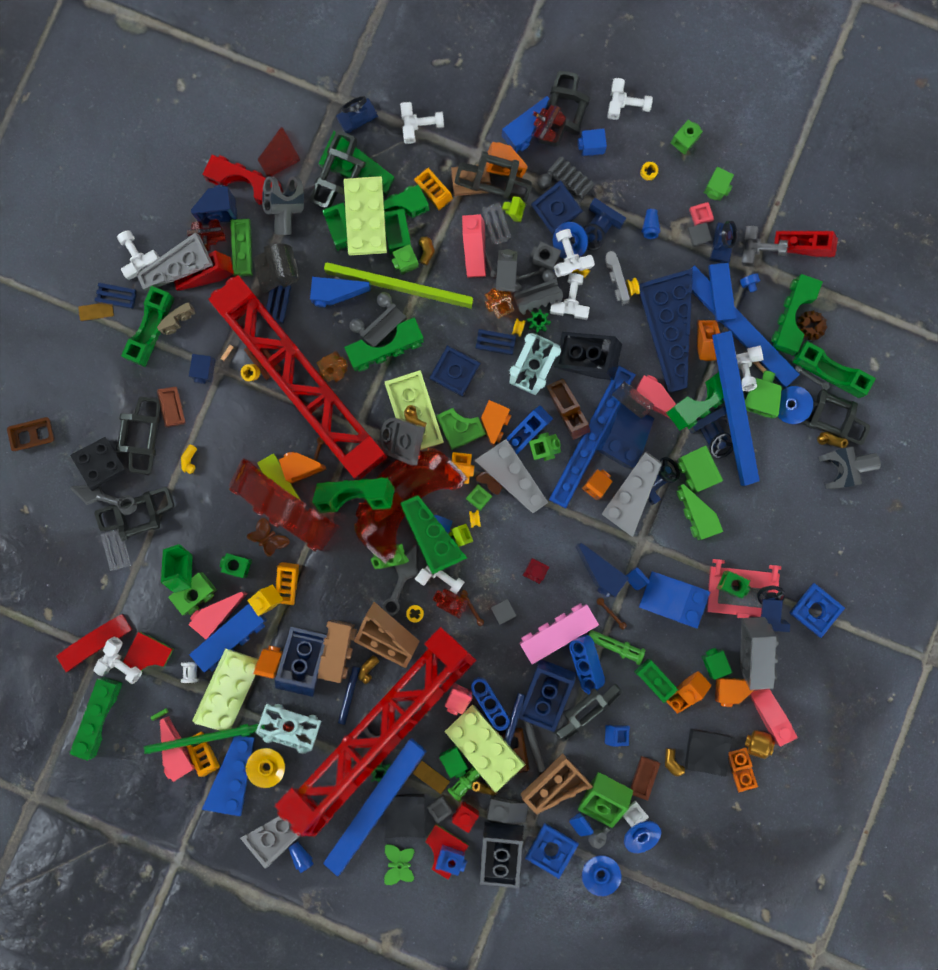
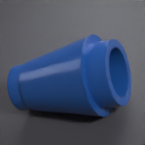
M648 209L646 211L642 233L647 239H655L661 232L658 211L656 209Z
M299 842L294 843L288 848L294 866L300 873L314 865L312 862L313 858Z

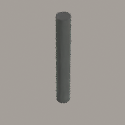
M523 720L538 772L545 771L533 726L531 723Z

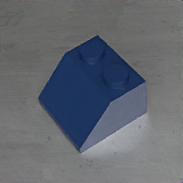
M224 185L208 188L191 209L192 215L200 225L231 222V220L238 219L236 199L228 186Z

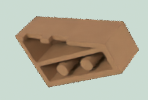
M373 602L354 640L355 643L404 668L407 667L420 642L375 602Z
M330 620L327 622V627L329 628L327 637L324 639L325 646L323 655H321L317 678L341 683L348 675L349 668L346 667L347 659L351 660L353 648H350L351 640L354 641L356 638L357 629H354L355 624Z
M562 754L521 793L523 801L538 814L569 797L576 796L579 792L593 788V786L575 765Z

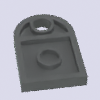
M401 418L387 419L380 431V445L383 452L407 464L417 465L425 427Z

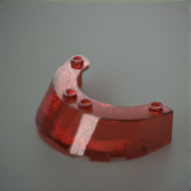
M428 448L427 451L420 450L417 465H410L397 459L376 478H388L395 488L391 508L373 510L366 499L363 503H359L355 515L358 517L357 523L354 524L355 533L364 546L386 564L396 554V534L405 516L400 503L417 495L423 498L427 494L440 489H459L468 477L447 456L434 448Z
M242 458L228 484L230 486L229 490L237 496L240 495L253 505L252 510L260 516L263 514L270 518L268 522L275 527L282 526L306 542V546L315 552L317 549L322 551L340 526L312 508L309 510L305 509L306 504L265 474L260 473V469L249 460Z

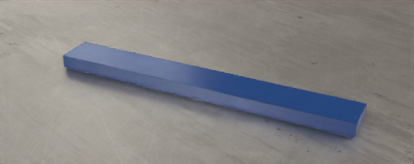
M693 266L692 293L715 316L711 283L696 266ZM735 308V320L720 322L729 331L732 330V334L746 349L761 346L763 360L759 361L760 364L767 371L775 373L774 378L786 388L800 374Z
M731 330L714 334L712 338L740 485L746 486L760 480Z
M620 366L617 368L615 379L611 380L589 422L590 432L581 437L549 501L565 509L567 508L596 452L595 449L636 374Z
M412 738L408 740L323 864L337 877L343 872L426 753V750Z

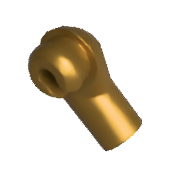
M421 237L419 245L423 248L424 253L419 262L427 266L435 249L429 237Z
M409 405L404 410L406 421L426 427L427 423L418 419L415 406Z
M822 432L817 437V441L821 445L828 444L840 448H846L848 445L847 439L837 437L828 432Z
M666 748V768L674 776L679 777L683 775L685 767L675 761L676 749Z
M474 782L472 784V789L475 792L492 796L498 794L488 784Z

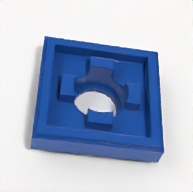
M813 583L789 613L815 635L822 638L845 607ZM813 603L819 604L822 608V613L818 617H812L809 614V609Z
M544 823L528 850L525 859L560 879L579 843ZM549 842L558 845V853L554 856H548L544 851V847Z

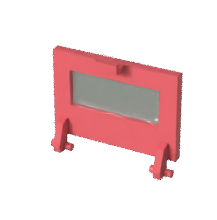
M713 559L712 563H716V567L710 566L708 588L710 595L707 600L706 612L737 615V618L761 617L762 604L757 600V593L766 586H779L780 574L778 570H781V566L769 565L772 573L722 568L721 564H724L725 560ZM724 571L733 572L750 580V590L747 596H744L743 599L736 598L716 589ZM736 580L732 582V589L736 591L739 587ZM768 590V591H765V592H767V593H769V592L778 593V590ZM761 594L759 598L761 600L765 599V597Z

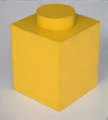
M272 584L259 590L247 601L256 614L260 616L272 610L283 599Z

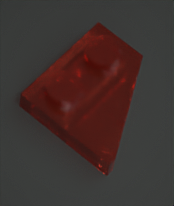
M283 127L278 130L258 158L267 177L300 161Z

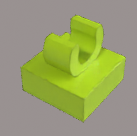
M513 196L512 202H504L502 209L506 210L505 213L509 214L513 221L521 222L525 203L520 197Z
M467 524L451 529L452 532L448 534L449 536H454L458 547L473 542Z

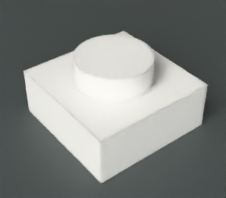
M636 801L629 805V809L623 815L631 827L649 818Z

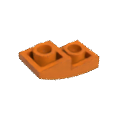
M747 748L729 752L728 759L738 793L757 788L758 785Z

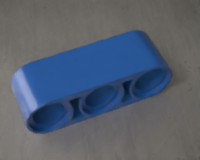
M583 634L573 640L569 647L581 687L585 693L590 694L593 688L598 691L605 685V677L593 639L589 635Z
M482 677L475 678L471 683L472 693L493 727L497 730H505L509 725L508 714L488 682ZM477 682H482L485 684V689L478 692L475 690L474 685ZM487 699H493L496 702L493 708L485 706L484 703ZM501 715L506 718L503 725L495 723L497 716Z

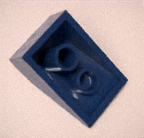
M621 400L595 450L625 468H635L644 451L654 418L626 401Z
M578 543L575 547L592 581L598 587L597 591L604 597H616L629 578L584 544Z
M290 627L275 678L276 689L311 697L314 696L321 655H323L325 646L324 639L327 635Z
M542 659L539 660L524 699L519 719L555 732L575 683L576 672Z

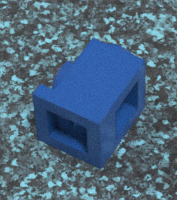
M442 845L435 869L458 876L460 871L464 872L467 860L464 859L465 853ZM454 860L456 864L453 866L448 864V862Z

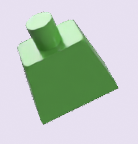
M764 371L762 380L755 378L757 388L752 391H746L744 395L746 411L771 419L778 417L782 386L773 383L775 373Z

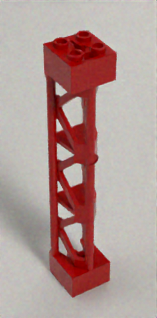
M239 275L231 277L226 281L225 286L211 293V297L208 298L211 304L356 480H361L388 458ZM257 312L262 315L281 340L255 337ZM246 313L245 327L243 329L237 320ZM260 349H274L279 351H277L267 359V357L263 354V352ZM285 358L283 376H281L276 371L275 366ZM295 358L298 359L320 387L293 384ZM299 395L319 397L306 406L299 398ZM324 404L321 424L312 413ZM334 404L358 432V435L331 432ZM336 442L360 444L346 455Z
M440 627L424 644L429 649L355 729L342 739V743L299 789L291 788L275 805L278 809L277 814L279 817L292 825L290 829L296 835L315 837L330 821L337 810L449 688L477 661L443 628ZM437 657L446 665V668L439 675ZM426 663L425 689L399 692ZM452 672H454V673L445 681V679H446ZM401 701H414L407 710L398 703ZM395 709L401 714L400 718L396 722ZM382 711L381 736L379 738L356 739ZM407 721H409V722L400 730V728H401ZM354 748L371 749L362 757ZM351 757L357 762L352 770ZM338 759L336 785L312 787ZM363 770V772L354 780V778ZM328 795L319 805L311 797Z

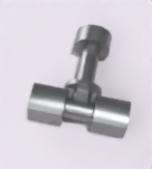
M746 226L745 242L747 244L746 250H743L742 266H754L755 254H759L760 251H777L779 256L787 255L788 240H780L779 244L761 243V239H757L758 227Z

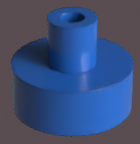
M758 273L741 279L740 283L742 288L748 287L750 293L757 291L756 284L761 280Z

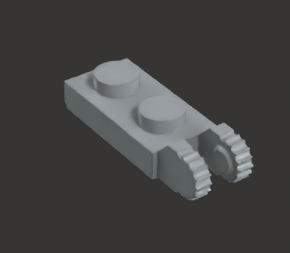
M609 251L605 256L606 266L612 270L609 274L611 282L616 283L617 301L621 300L623 306L629 304L630 297L618 257H616L617 254Z

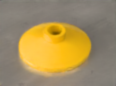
M262 748L255 751L246 763L248 779L260 788L275 786L281 781L285 773L284 759L277 751L270 748ZM265 763L270 765L269 770L264 769Z

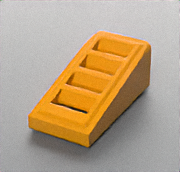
M429 168L414 178V181L438 210L452 201L453 198L450 191ZM431 177V179L428 180L425 184L422 183L427 178Z
M281 562L277 566L276 590L280 595L281 593L290 594V597L281 596L283 601L280 604H295L299 564ZM283 578H289V579H292V580H291V581H284ZM288 586L291 587V589H284L281 587Z
M201 731L194 736L203 735L204 733ZM208 742L201 743L195 747L193 745L187 746L198 776L205 777L220 769L219 763ZM204 748V751L198 754L196 753V751ZM207 755L208 758L200 761V758ZM210 763V766L206 768L203 767L204 765Z

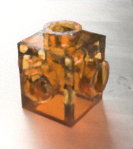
M493 288L485 294L487 300L485 306L488 312H493L497 319L515 311L512 305L513 298L509 291H499Z
M337 350L316 362L320 368V375L327 382L341 380L345 377L344 373L348 371L347 362L343 357H340Z

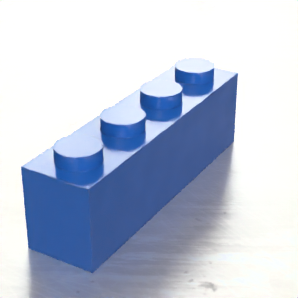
M248 604L189 655L203 672L209 670L213 672L216 670L225 648L235 651L234 649L239 644L241 647L250 640L249 636L253 632L257 634L265 627L264 623L267 619L263 614L258 616L251 605Z

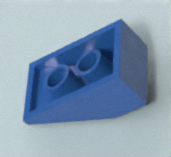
M651 571L650 581L646 585L639 608L697 629L710 592Z

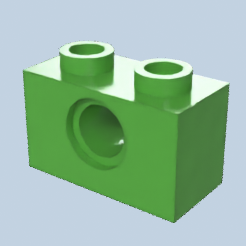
M198 572L192 577L191 588L173 593L168 598L182 615L189 614L191 616L200 609L198 606L202 602L207 603L215 597L213 593L217 589L203 572ZM193 590L198 593V598L195 601L190 597Z

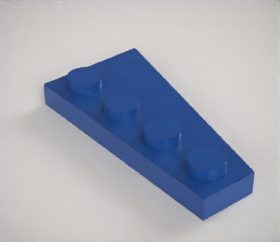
M234 736L202 810L235 816L242 815L248 782L246 763L253 753L255 737Z

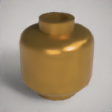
M754 730L752 735L747 734L745 746L748 747L750 755L766 759L768 755L772 756L775 740H773L771 734Z

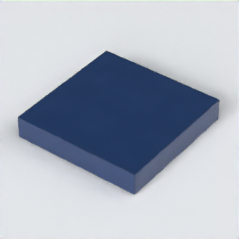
M561 180L531 204L552 235H554L558 226L565 222H571L583 212Z
M447 345L429 379L463 397L481 363Z

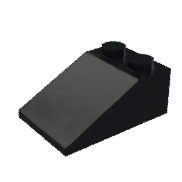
M562 332L559 344L561 353L556 357L554 368L594 378L615 379L622 343L616 336Z
M485 822L480 885L519 888L524 825Z

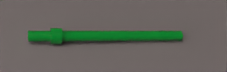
M244 724L240 725L239 728L144 746V752L148 754L239 735L242 737L249 736V733L257 731L259 724L249 726Z

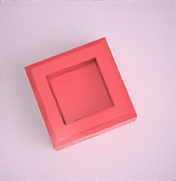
M709 202L690 207L689 209L695 226L713 222L714 220Z

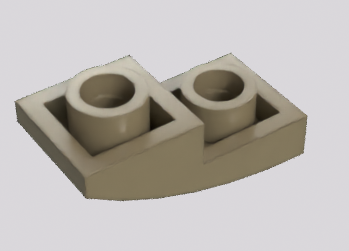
M188 302L173 310L160 322L157 327L158 331L166 335L175 333L176 329L181 328L179 320H188L192 317L191 315L196 314L193 306Z

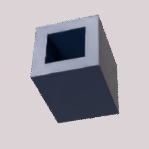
M192 354L189 377L198 384H206V381L212 382L216 360L211 356Z

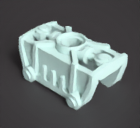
M528 333L524 339L526 343L516 364L513 367L511 366L509 374H511L509 383L536 395L540 388L545 387V378L555 357L560 355L561 348L559 344L535 333ZM537 338L540 340V348L533 355L532 346ZM552 345L549 356L543 358V350ZM534 359L540 364L539 368L535 370L529 367V362ZM526 371L524 374L526 376L525 380H522L519 384L515 383L519 374ZM535 375L537 381L533 390H530L529 379Z
M266 704L256 733L266 743H272L273 741L295 748L299 751L298 753L306 754V752L312 751L322 721L312 714L304 716L285 710L283 705L275 704L274 706ZM267 710L280 715L282 719H271L270 715L266 713ZM287 721H291L295 725L291 732H285L283 729V725ZM271 723L274 724V728H278L270 732L261 729V726ZM306 723L316 726V729L305 730L303 729L304 726L299 724ZM302 733L306 734L312 740L311 744L299 741L295 734L300 736Z

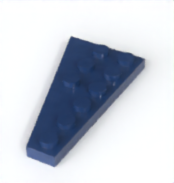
M693 268L639 284V295L668 394L687 389Z

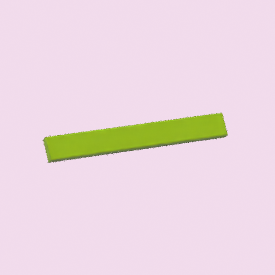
M328 262L324 266L325 273L328 275L353 281L369 282L370 285L470 309L473 306V297Z

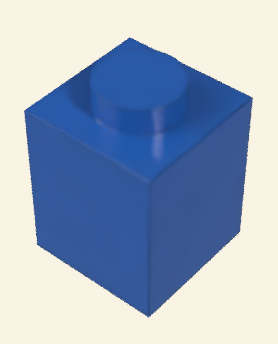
M605 129L582 131L581 137L578 138V149L582 150V156L605 154L607 147Z

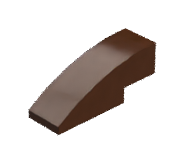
M562 378L547 385L546 388L572 439L575 440L589 433V423L581 412L580 405L565 380Z

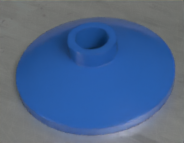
M565 222L558 226L553 235V246L561 250L560 257L565 259L567 255L563 243L558 242L556 233L565 229H570L572 237L575 239L574 244L571 242V238L569 239L574 255L579 254V257H581L588 247V236L585 229L575 222Z
M790 386L781 391L779 419L788 424L804 422L813 411L814 403L811 394L799 386ZM791 401L795 402V406L793 408L789 407V403Z
M640 822L626 833L624 845L632 853L646 852L658 843L661 837V829L655 822Z
M604 855L595 856L584 865L582 881L590 893L596 896H608L619 887L621 870L612 858ZM599 871L604 872L602 877L597 876Z

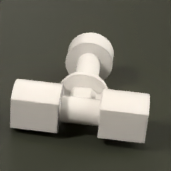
M614 78L611 89V96L613 97L609 104L607 118L618 120L620 109L624 108L625 104L642 107V111L650 112L653 97L646 95L644 99L626 97L627 93L623 92L625 80Z
M411 102L400 104L402 120L404 121V143H415L414 130H418V126L436 124V128L444 127L443 112H435L434 117L417 118L416 114L413 115Z
M570 229L556 233L557 240L563 243L567 258L564 259L565 262L554 266L557 277L568 275L576 269L579 271L590 269L595 265L592 255L579 257V254L574 255L569 240L572 238Z
M130 230L124 231L117 236L120 244L126 245L132 256L130 258L131 263L121 268L126 279H133L141 269L160 258L154 250L145 255L138 253L133 244L135 238Z
M569 274L568 283L571 284L569 297L564 299V302L555 301L551 305L550 314L563 316L566 313L575 315L574 318L588 319L590 307L579 305V302L576 300L578 285L583 284V275Z
M761 346L747 348L748 352L736 355L738 368L742 370L743 379H741L743 391H752L757 388L756 379L751 376L749 367H751L752 362L763 360Z
M428 565L425 569L422 568L415 578L416 581L425 586L430 577L434 579L437 576L451 586L450 591L454 594H457L465 583L460 578L457 580L453 579L442 570L431 574Z
M116 637L108 639L103 649L105 655L98 659L94 672L104 676L109 673L110 669L116 667L126 674L125 679L128 682L134 684L142 675V671L137 667L131 669L120 660L121 655L118 652L123 644L120 639Z

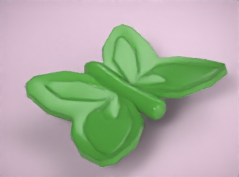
M387 844L385 846V853L387 858L393 862L388 863V867L394 868L387 871L384 883L386 885H393L398 883L399 880L412 882L414 876L408 868L411 866L408 862L414 855V849L408 848L400 851L398 847Z

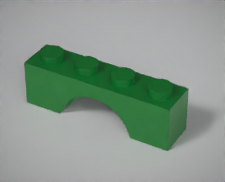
M412 185L398 195L397 193L390 195L384 201V212L404 209L405 213L413 219L429 211V204L420 186Z
M803 274L792 280L789 287L792 291L790 296L786 297L783 307H786L784 314L781 313L777 322L779 325L778 331L774 332L771 342H773L772 346L776 350L792 356L799 352L805 334L797 327L795 321L796 311L800 305L811 304L817 299L823 281Z
M153 286L150 287L144 301V315L141 325L135 335L128 339L121 357L146 367L160 335L157 327L168 315L175 299L170 293Z
M414 317L397 324L395 338L384 347H372L363 340H360L344 348L354 371L359 370V372L367 370L369 365L373 363L381 364L392 355L394 357L402 355L406 349L411 348L413 350L422 346L421 343L424 342V338Z
M808 341L800 346L799 352L792 361L794 364L801 366L857 398L866 396L876 379L860 369H853L836 363L825 354V350Z
M719 372L705 382L707 387L705 401H696L687 396L666 412L680 431L685 427L688 429L692 428L698 423L696 420L698 417L703 419L711 413L709 409L712 406L715 409L724 402L722 400L724 396Z
M388 478L317 483L312 503L320 513L338 512L344 503L354 498L366 499L373 510L390 509L395 488Z
M101 677L96 680L70 755L87 761L96 757L102 741L101 732L104 721L118 698L122 682L108 677Z

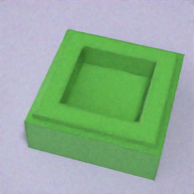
M477 484L466 500L481 511L492 498V495Z

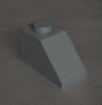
M510 249L498 251L496 290L515 292L518 251Z
M491 795L487 819L503 823H525L528 805L524 801Z

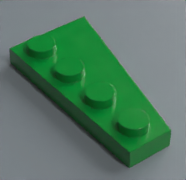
M333 131L318 163L322 168L328 156L327 150L335 136V131ZM341 137L336 150L347 153L350 142ZM355 147L353 157L366 163L364 169H361L358 178L382 176L383 194L387 196L395 180L394 176ZM335 157L330 171L349 179L355 165Z
M418 495L400 503L431 574L467 559L466 555L460 550Z

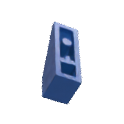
M548 96L502 129L503 139L516 153L519 150L524 151L530 145L529 143L541 122L537 114L539 113L544 116L548 108Z
M312 277L310 300L317 307H326V305H334L371 291V286L369 282Z
M541 405L534 409L506 438L515 453L518 454L526 447L529 441H532L553 418Z

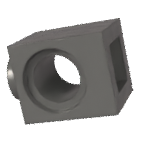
M540 241L539 246H534L530 257H533L532 264L540 268L544 267L546 270H554L561 250ZM546 253L550 258L543 260L540 258V254Z

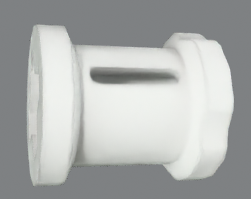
M182 662L183 679H181V683L199 682L197 678L198 665L196 662Z

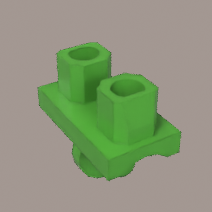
M402 543L372 551L374 557L371 558L375 569L405 564L409 561L404 554Z

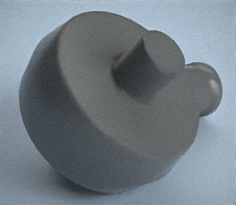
M605 826L603 830H594L593 834L589 837L590 845L596 849L601 848L606 843V834L610 832V829Z

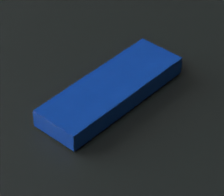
M729 263L709 265L716 322L735 320L736 314Z

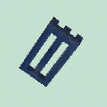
M271 282L266 310L271 314L275 290L278 289L272 317L276 322L284 324L291 286ZM282 290H285L280 318H277Z
M98 283L99 288L96 291L97 297H95V302L129 309L134 308L137 294L135 289ZM104 289H107V290H112V291H118V292H123V293H129V294H132V295H131V296L121 295V294H116V293H111V292H105V291H103V290H104ZM102 295H103V296H108V297H113V298H119V299L129 300V301H130V304H129V303H124V302L113 301V300L102 299Z
M479 329L475 349L513 355L516 336ZM482 335L511 340V342L484 338ZM480 342L508 346L510 350L480 345Z

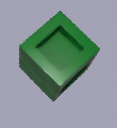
M226 553L220 562L221 572L247 578L252 559ZM233 560H237L239 563V567L235 571L231 568Z
M724 571L716 589L743 599L749 593L750 580L733 572ZM734 580H736L739 584V587L736 591H734L731 586Z
M713 648L707 650L706 655L701 656L711 679L715 680L732 673L723 650Z
M456 745L439 755L450 778L454 776L459 778L466 773L465 770L468 769V765Z

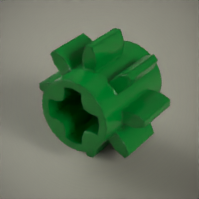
M539 309L538 313L532 311V318H527V322L531 323L529 330H536V334H538L539 330L546 332L545 325H550L551 321L546 320L549 314L546 313L544 315L541 313V309ZM537 318L541 319L540 325H537Z
M382 761L371 773L373 776L371 782L377 781L379 784L383 775L388 771L390 763L385 765ZM383 769L385 771L384 774L378 776V770L381 771Z

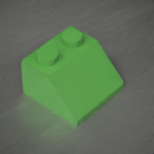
M707 446L701 447L678 459V468L682 474H685L687 478L686 485L688 489L693 490V493L723 481Z
M598 772L590 782L593 788L586 790L577 810L613 828L629 809L634 790Z

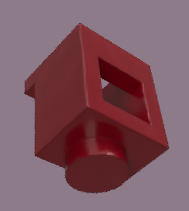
M531 558L523 576L540 584L549 566Z

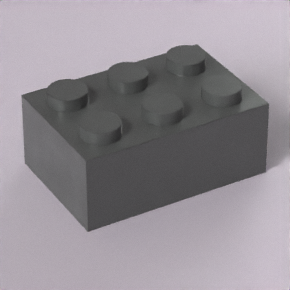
M765 617L741 618L740 671L750 690L774 689V680H777L775 663L778 662L776 646L779 644L778 635L774 633L772 625L768 623Z

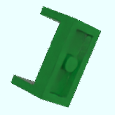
M344 203L322 210L336 249L340 250L348 247Z
M404 209L384 212L390 255L402 247L411 245Z
M180 544L163 549L161 583L174 593L191 588L193 555Z
M649 659L634 671L663 703L678 691L676 686Z

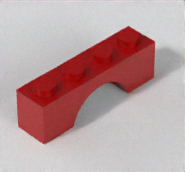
M211 155L202 174L206 181L214 185L224 186L236 181L246 182L253 187L254 199L257 204L262 205L263 185L266 178L260 172L246 170V167L240 163H230L224 156L219 155L217 157ZM278 181L279 186H280V190H281V192L283 193V189H282V187H281V185H280V182Z

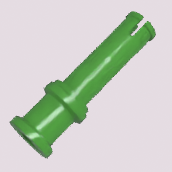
M594 630L588 632V635L595 644L619 653L621 658L624 659L626 657L633 660L637 665H640L646 649L631 646L629 642L622 643Z
M473 766L469 772L459 777L460 780L452 788H448V792L458 802H461L464 794L469 789L472 790V784L481 776L480 773Z

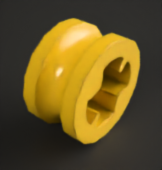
M646 162L642 166L640 173L643 179L653 180L658 173V166L654 162ZM648 167H651L652 171L654 170V173H651V175H647V171L645 172L644 170H647Z
M633 278L632 281L626 280L629 296H633L634 293L636 295L640 294L637 279Z
M516 318L512 335L518 334L521 337L525 320L521 322Z
M255 364L244 365L241 368V376L245 381H255L260 377V369ZM248 370L253 371V375L248 374Z
M476 510V512L469 511L471 528H474L475 525L481 527L479 510Z
M413 605L408 608L406 616L409 621L416 623L421 621L424 611L420 606ZM411 609L415 611L420 610L421 614H418L420 615L418 619L416 617L411 618Z

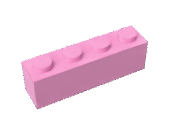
M579 603L571 608L573 612L567 615L562 613L554 618L556 622L550 625L547 622L538 628L539 632L533 635L530 632L521 638L522 642H520V645L531 664L536 663L599 625L587 604L582 606Z

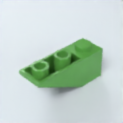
M684 484L678 486L677 496L684 503L685 508L683 511L687 520L690 519L692 524L690 530L693 537H697V540H702L723 532L717 514Z

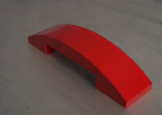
M121 614L88 633L56 657L65 672H69L83 663L85 659L103 649L108 639L112 637L120 639L133 629L124 615Z

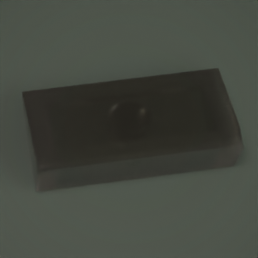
M625 381L612 393L614 398L641 419L653 409L654 404Z

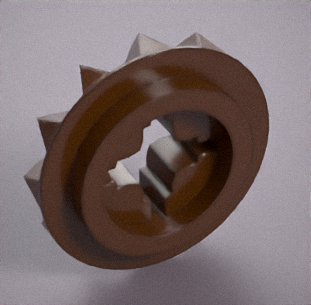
M815 310L806 311L801 314L796 323L799 330L805 334L804 339L809 341L821 338L828 327L822 313L815 312ZM810 320L812 323L818 322V324L814 327L815 330L812 327L806 328L810 324Z

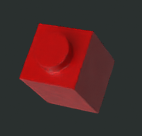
M462 800L452 816V823L469 833L479 817V811Z

